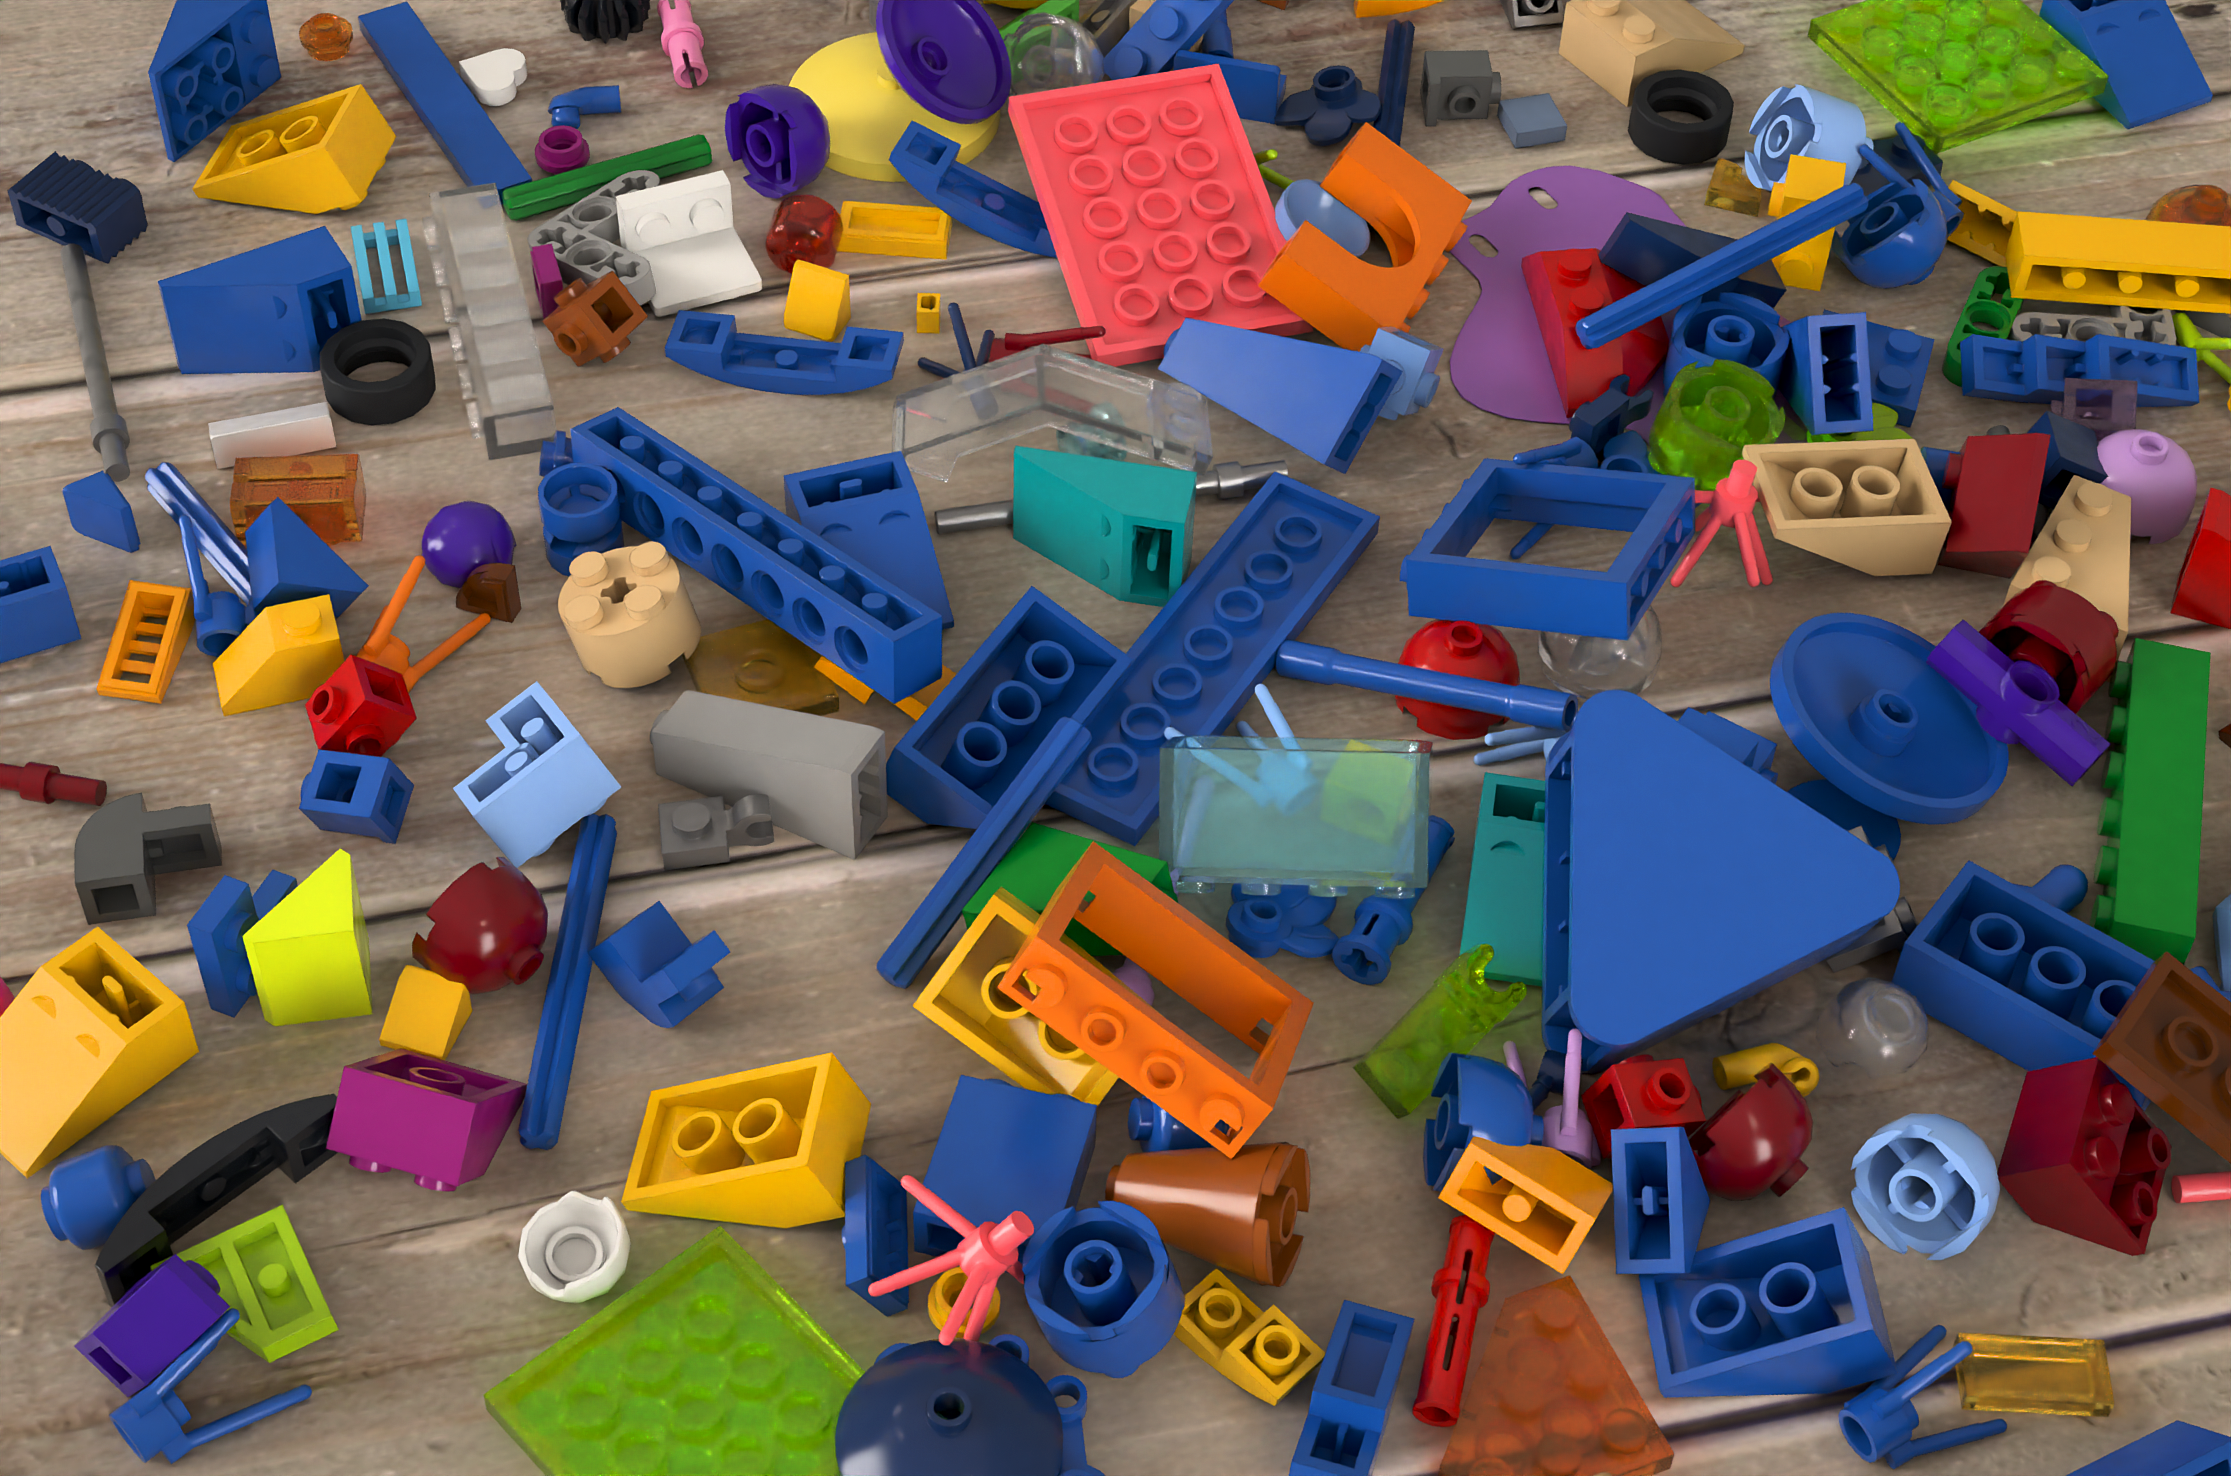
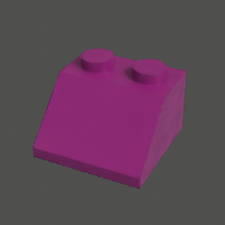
M402 1048L344 1066L326 1149L350 1155L349 1164L361 1170L385 1173L395 1168L415 1174L414 1183L421 1187L436 1191H455L457 1186L485 1174L525 1098L527 1084Z

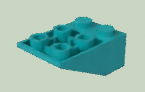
M1015 446L1013 539L1119 601L1164 607L1187 579L1191 564L1197 472Z
M1488 772L1484 774L1457 974L1542 987L1545 781Z

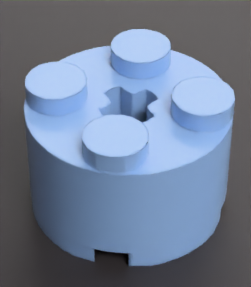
M1795 84L1796 87L1791 89L1783 86L1772 92L1757 111L1749 131L1750 134L1757 136L1753 153L1745 150V169L1750 182L1757 188L1772 192L1774 182L1784 183L1790 154L1846 163L1843 186L1849 185L1857 170L1864 168L1869 163L1859 153V147L1866 144L1873 150L1874 146L1872 139L1866 137L1865 120L1860 109L1852 102Z

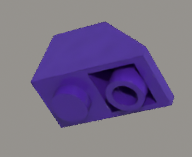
M174 1254L136 1282L74 1347L123 1394L130 1397L157 1377L218 1320L230 1306L218 1295L220 1286L209 1271L194 1261L187 1260L184 1262Z

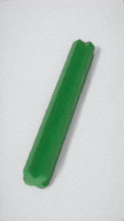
M697 134L506 188L502 192L503 206L509 218L517 221L573 205L628 172L647 170L657 174L660 180L709 166L712 163L711 147L704 135Z

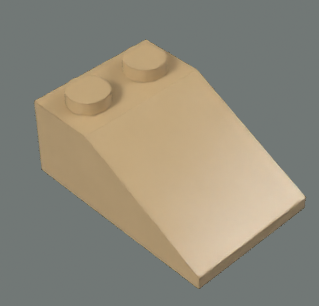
M1571 0L1566 2L1559 54L1623 105L1629 107L1633 103L1635 88L1645 77L1660 71L1678 69L1702 73L1742 54L1745 45L1686 0Z
M1915 439L1744 445L1742 451L1743 459L1752 462L1757 467L1753 484L1758 492L1759 500L1774 538L1873 576L1933 573L1952 522Z

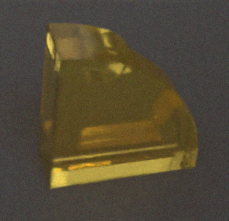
M1718 158L1707 189L1704 205L1758 217L1762 193L1760 188L1755 187L1748 178L1742 175V167L1731 161Z

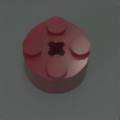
M2047 580L2036 581L2030 587L2016 593L1979 631L1981 635L2014 663L2017 661H2028L2046 670L2059 687L2060 696L2058 700L2075 714L2081 710L2107 681L2116 663L2117 649L2115 640L2118 637L2119 630L2113 617L2106 612L2099 611L2092 603L2079 594L2058 587Z

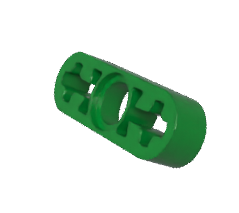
M1988 267L1979 273L1950 338L1942 364V372L1947 380L1959 387H1962L1960 342L1972 334L2008 339L2013 322L2021 312L2024 299L2011 298L2007 267ZM1995 293L2003 295L2001 303L1991 300ZM1972 323H1987L1998 330L1985 331L1975 327Z

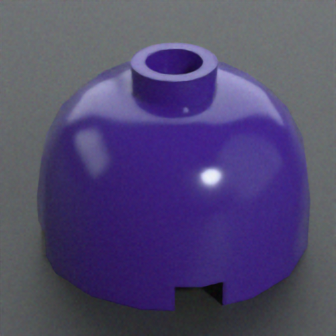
M778 84L760 86L738 95L740 97L739 100L730 104L726 111L725 136L728 151L733 162L742 159L745 167L750 172L749 175L743 177L747 184L764 197L778 199L816 180L829 159L830 133L828 121L814 100L798 88Z

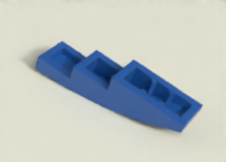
M1972 334L1960 342L1963 396L2022 403L2096 407L2194 406L2200 403L2195 348L2097 334L2087 341L2035 334L2023 342Z

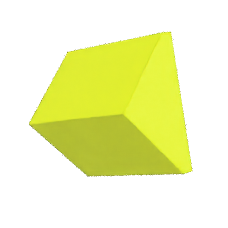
M339 849L242 936L264 1019L273 1026L373 1014L368 932L351 856L344 850Z

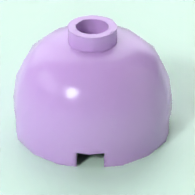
M2141 429L2117 431L2100 440L2097 446L2098 457L2104 471L2109 476L2100 484L2131 497L2130 539L2132 535L2140 537L2151 536L2149 544H2157L2179 535L2189 521L2194 508L2197 490V475L2188 453L2172 439L2157 432Z

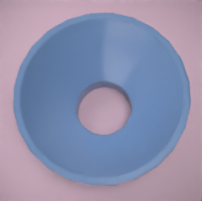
M1309 179L1292 182L1281 194L1275 208L1276 222L1285 240L1288 241L1301 224L1307 220L1348 252L1360 258L1368 249L1370 243V232L1366 221L1321 188V182Z

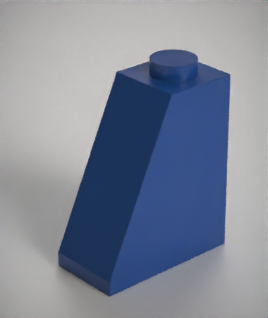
M1866 312L1806 316L1782 326L1781 328L1784 333L1788 330L1790 338L1778 389L1811 435L1874 431Z

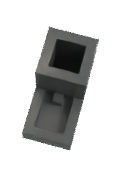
M142 793L114 800L95 812L81 828L74 850L75 886L88 925L156 916L155 875L222 866V847L210 803L178 806L171 809L147 812Z

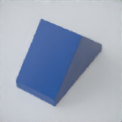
M279 497L269 504L245 532L253 610L263 611L265 607L329 594L336 620L369 586Z
M1684 1127L1611 1129L1616 1274L1690 1273L1710 1199Z

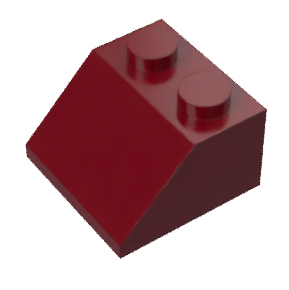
M2023 433L1968 436L1959 454L1949 453L1942 488L1952 490L1948 515L1952 523L1941 549L1938 565L2008 579L2012 577L2029 553L2051 435Z

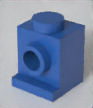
M319 749L312 771L303 780L299 809L320 830L379 837L383 842L396 844L414 784L390 758Z

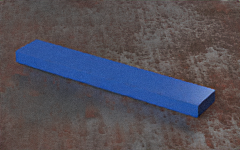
M407 1L358 16L361 33L483 210L502 205V192L506 188L532 181L531 176Z

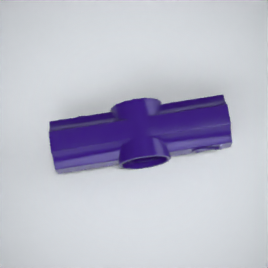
M1964 619L1946 635L1927 657L1926 663L1978 706L1976 718L1981 727L1990 736L2006 744L2021 743L2072 787L2111 745L2058 700L2060 696L2059 687L2046 670L2028 661H2017L2014 663Z

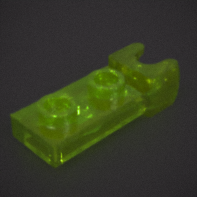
M1478 944L1457 957L1433 982L1434 985L1353 1067L1397 1119L1411 1114L1432 1092L1440 1065L1448 1053L1467 1055L1494 1025L1503 1021L1527 995V987L1523 982H1515L1503 992H1497L1488 987L1484 979V969L1494 957V949L1489 944Z

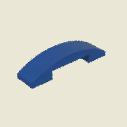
M913 120L911 121L891 152L889 161L918 192L954 219L985 236L1017 249L1057 258L1039 202L955 161L961 147L960 144Z
M679 310L665 345V354L669 359L695 372L740 387L794 395L839 394L866 389L892 380L904 343V333L847 326L842 343L737 333L735 315Z

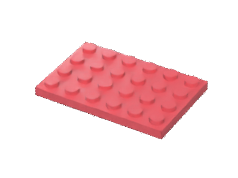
M1219 64L1009 97L1008 113L1080 325L1084 328L1103 326L1106 329L1103 337L1085 339L1095 370L1164 358L1163 352L1168 338L1175 330L1181 327L1185 318L1282 337L1313 332L1314 327L1258 286L1277 253L1287 241L1279 231L1274 207Z

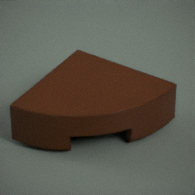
M489 563L475 568L457 593L456 608L476 614L487 613L491 618L513 623L521 610L515 565Z

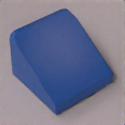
M100 471L68 484L63 488L62 493L72 527L78 533L130 553L140 550L139 545L141 543L131 506L108 473L105 474L104 471Z

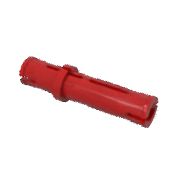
M1459 1215L1451 1220L1449 1228L1450 1237L1443 1268L1437 1270L1433 1276L1431 1292L1436 1299L1425 1347L1417 1398L1412 1408V1414L1416 1419L1436 1427H1450L1458 1422L1460 1416L1459 1406L1471 1357V1347L1479 1308L1484 1307L1488 1302L1490 1283L1485 1276L1495 1232L1467 1215ZM1462 1270H1464L1466 1277L1460 1304L1456 1303V1297ZM1453 1317H1457L1456 1322L1452 1321ZM1452 1335L1453 1342L1447 1370H1444L1443 1362L1448 1337Z

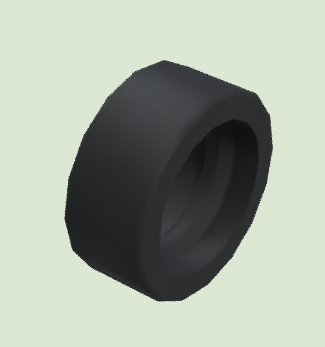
M1679 69L1660 71L1645 77L1635 88L1628 133L1633 144L1641 151L1662 162L1681 165L1702 163L1716 157L1726 146L1734 101L1729 91L1711 77L1698 72ZM1673 110L1688 112L1702 118L1704 121L1697 123L1675 122L1657 113Z
M385 318L362 320L343 327L327 340L320 352V371L326 400L335 413L351 422L366 425L399 422L414 416L424 408L436 390L430 343L420 330L402 321ZM389 361L409 367L400 375L385 381L364 382L347 377L357 368L375 362Z

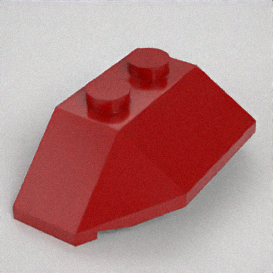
M1596 248L1540 251L1522 257L1521 268L1566 418L1573 417L1576 410L1587 401L1593 402L1609 389L1610 383L1615 377L1623 374L1630 377L1627 396L1634 397L1663 364L1669 345V338L1661 316L1598 348L1586 349L1581 344L1580 337L1575 329L1576 323L1579 320L1646 287L1601 263L1598 256L1601 250Z

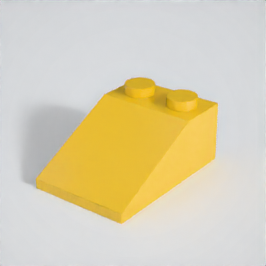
M362 84L231 125L192 190L198 198L318 214L338 207L341 210H348L360 204L368 195L367 189L376 172L384 166L386 162L385 156L397 136Z
M1001 886L990 898L913 1004V1007L1025 1089L1050 1095L1066 1094L1077 1098L1081 1102L1094 1104L1098 1107L1119 1077L997 988L1040 917L1039 913ZM1063 933L1060 938L1062 943L1153 1008ZM1026 969L1018 983L1036 996L1041 988L1025 977L1028 972Z
M832 1052L653 1090L649 1096L621 1203L628 1211L777 1228H790L845 1217V1163L861 1155L871 1103Z

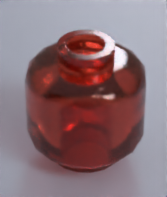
M793 195L784 199L774 210L767 232L765 247L768 257L777 268L791 274L794 264L798 259L829 269L835 262L844 229L841 216L830 203L817 196Z

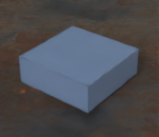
M1549 93L1499 101L1497 116L1515 148L1565 140L1567 124Z

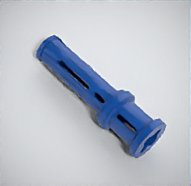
M1425 815L1417 820L1415 829L1393 863L1377 894L1364 898L1356 908L1354 916L1356 923L1349 935L1342 936L1337 941L1332 952V958L1336 967L1349 979L1361 984L1375 985L1381 983L1388 976L1391 969L1390 957L1396 946L1404 944L1412 933L1413 919L1411 913L1424 890L1429 885L1445 853L1455 841V837H1453L1454 829L1444 819L1435 815ZM1368 961L1373 962V963H1372L1371 965H1369V966L1366 965Z

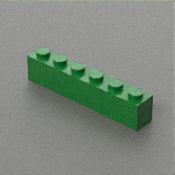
M2135 638L2127 661L2116 660L2108 689L2109 697L2118 698V706L2112 705L2105 730V739L2115 745L2114 751L2109 750L2106 756L2101 778V788L2110 789L2111 797L2104 799L2098 820L2097 834L2107 837V846L2102 845L2100 847L2093 881L2095 884L2104 885L2103 895L2098 894L2095 899L2090 926L2154 961L2167 951L2184 965L2196 938L2211 653Z

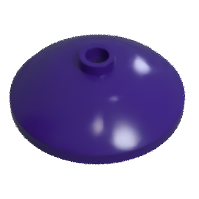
M879 0L876 11V30L881 54L895 81L915 103L940 118L959 124L982 122L1004 105L1011 87V65L1008 52L993 20L976 0Z

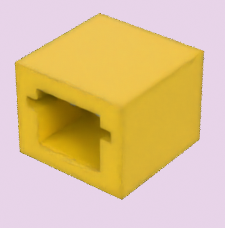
M918 293L916 310L917 333L939 334L941 317L940 293Z

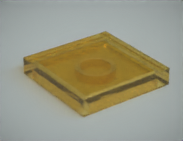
M769 619L700 636L696 650L687 660L684 653H682L697 692L818 716L839 711V696L831 679L814 668L821 658L820 654Z

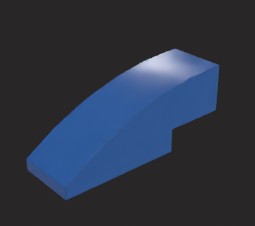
M1348 1300L1343 1301L1312 1391L1308 1415L1291 1462L1289 1476H1372L1410 1341L1414 1318Z

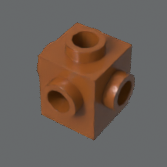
M612 270L587 285L581 278L573 281L553 298L559 307L542 322L552 333L559 349L570 356L579 367L598 356L603 363H606L620 354L631 343L627 336L648 315Z

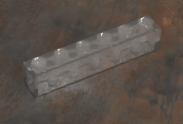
M496 183L428 193L432 216L422 217L423 231L427 250H439V252L430 253L436 287L447 285V289L439 290L445 324L456 322V326L447 327L453 360H465L466 363L456 365L463 400L474 398L475 401L474 403L466 404L472 439L484 438L489 461L541 452L542 441L554 442L557 430L554 405Z

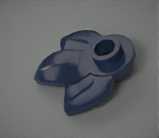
M1340 65L1330 66L1316 73L1313 78V85L1309 90L1297 92L1287 97L1278 108L1274 119L1277 126H1305V134L1311 144L1327 147L1342 141L1349 134L1353 123L1376 121L1381 112V103L1376 94L1363 90L1360 79L1355 76L1351 68Z

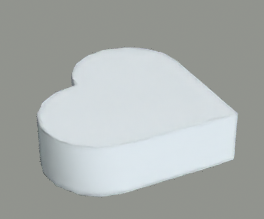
M498 49L459 61L462 79L481 103L489 106H501L512 101L516 96V87L522 84L527 77L525 57L520 51L514 49Z

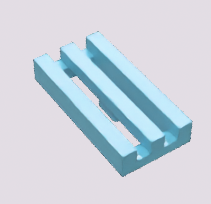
M407 219L395 220L397 229L385 230L384 222L373 223L374 232L363 233L362 225L350 226L365 314L422 306ZM391 245H400L408 294L397 295L388 247ZM377 248L386 297L374 298L366 249Z

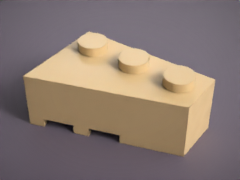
M2074 475L2012 580L2004 605L2016 593L2030 587L2032 583L2039 580H2047L2058 587L2071 590L2084 597L2099 611L2106 612L2113 617L2119 630L2118 637L2115 640L2117 649L2116 660H2118L2128 634L2131 497L2107 488L2102 484Z

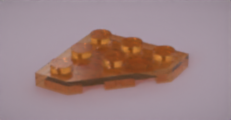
M1570 1275L1505 1298L1440 1464L1438 1476H1593L1601 1472H1609L1612 1476H1652L1671 1468L1674 1458L1672 1448Z

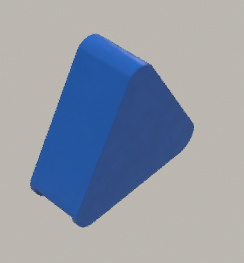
M1607 690L1595 694L1577 712L1573 721L1572 731L1564 734L1554 744L1548 754L1545 767L1541 1030L1546 1049L1567 1054L1569 1031L1575 1028L1579 1029L1582 1033L1581 1055L1583 1059L1580 1074L1601 1073L1613 1064H1618L1848 948L1887 916L1895 907L1900 894V880L1895 866L1887 856L1636 694L1624 690Z

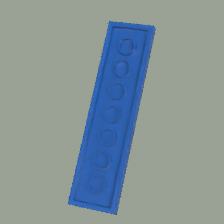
M1274 472L1127 651L1126 655L1133 659L1130 667L1083 724L1092 735L1091 742L1045 804L1128 844L1136 846L1200 763L1168 740L1164 735L1165 729L1173 727L1210 751L1255 693L1256 685L1261 684L1275 667L1280 645L1287 639L1296 640L1378 534L1380 516Z

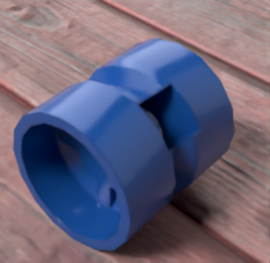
M570 463L557 467L544 476L538 486V501L541 522L543 523L546 558L553 569L562 575L570 577L569 566L581 554L591 551L602 554L624 547L618 486L609 471L601 466L590 463Z

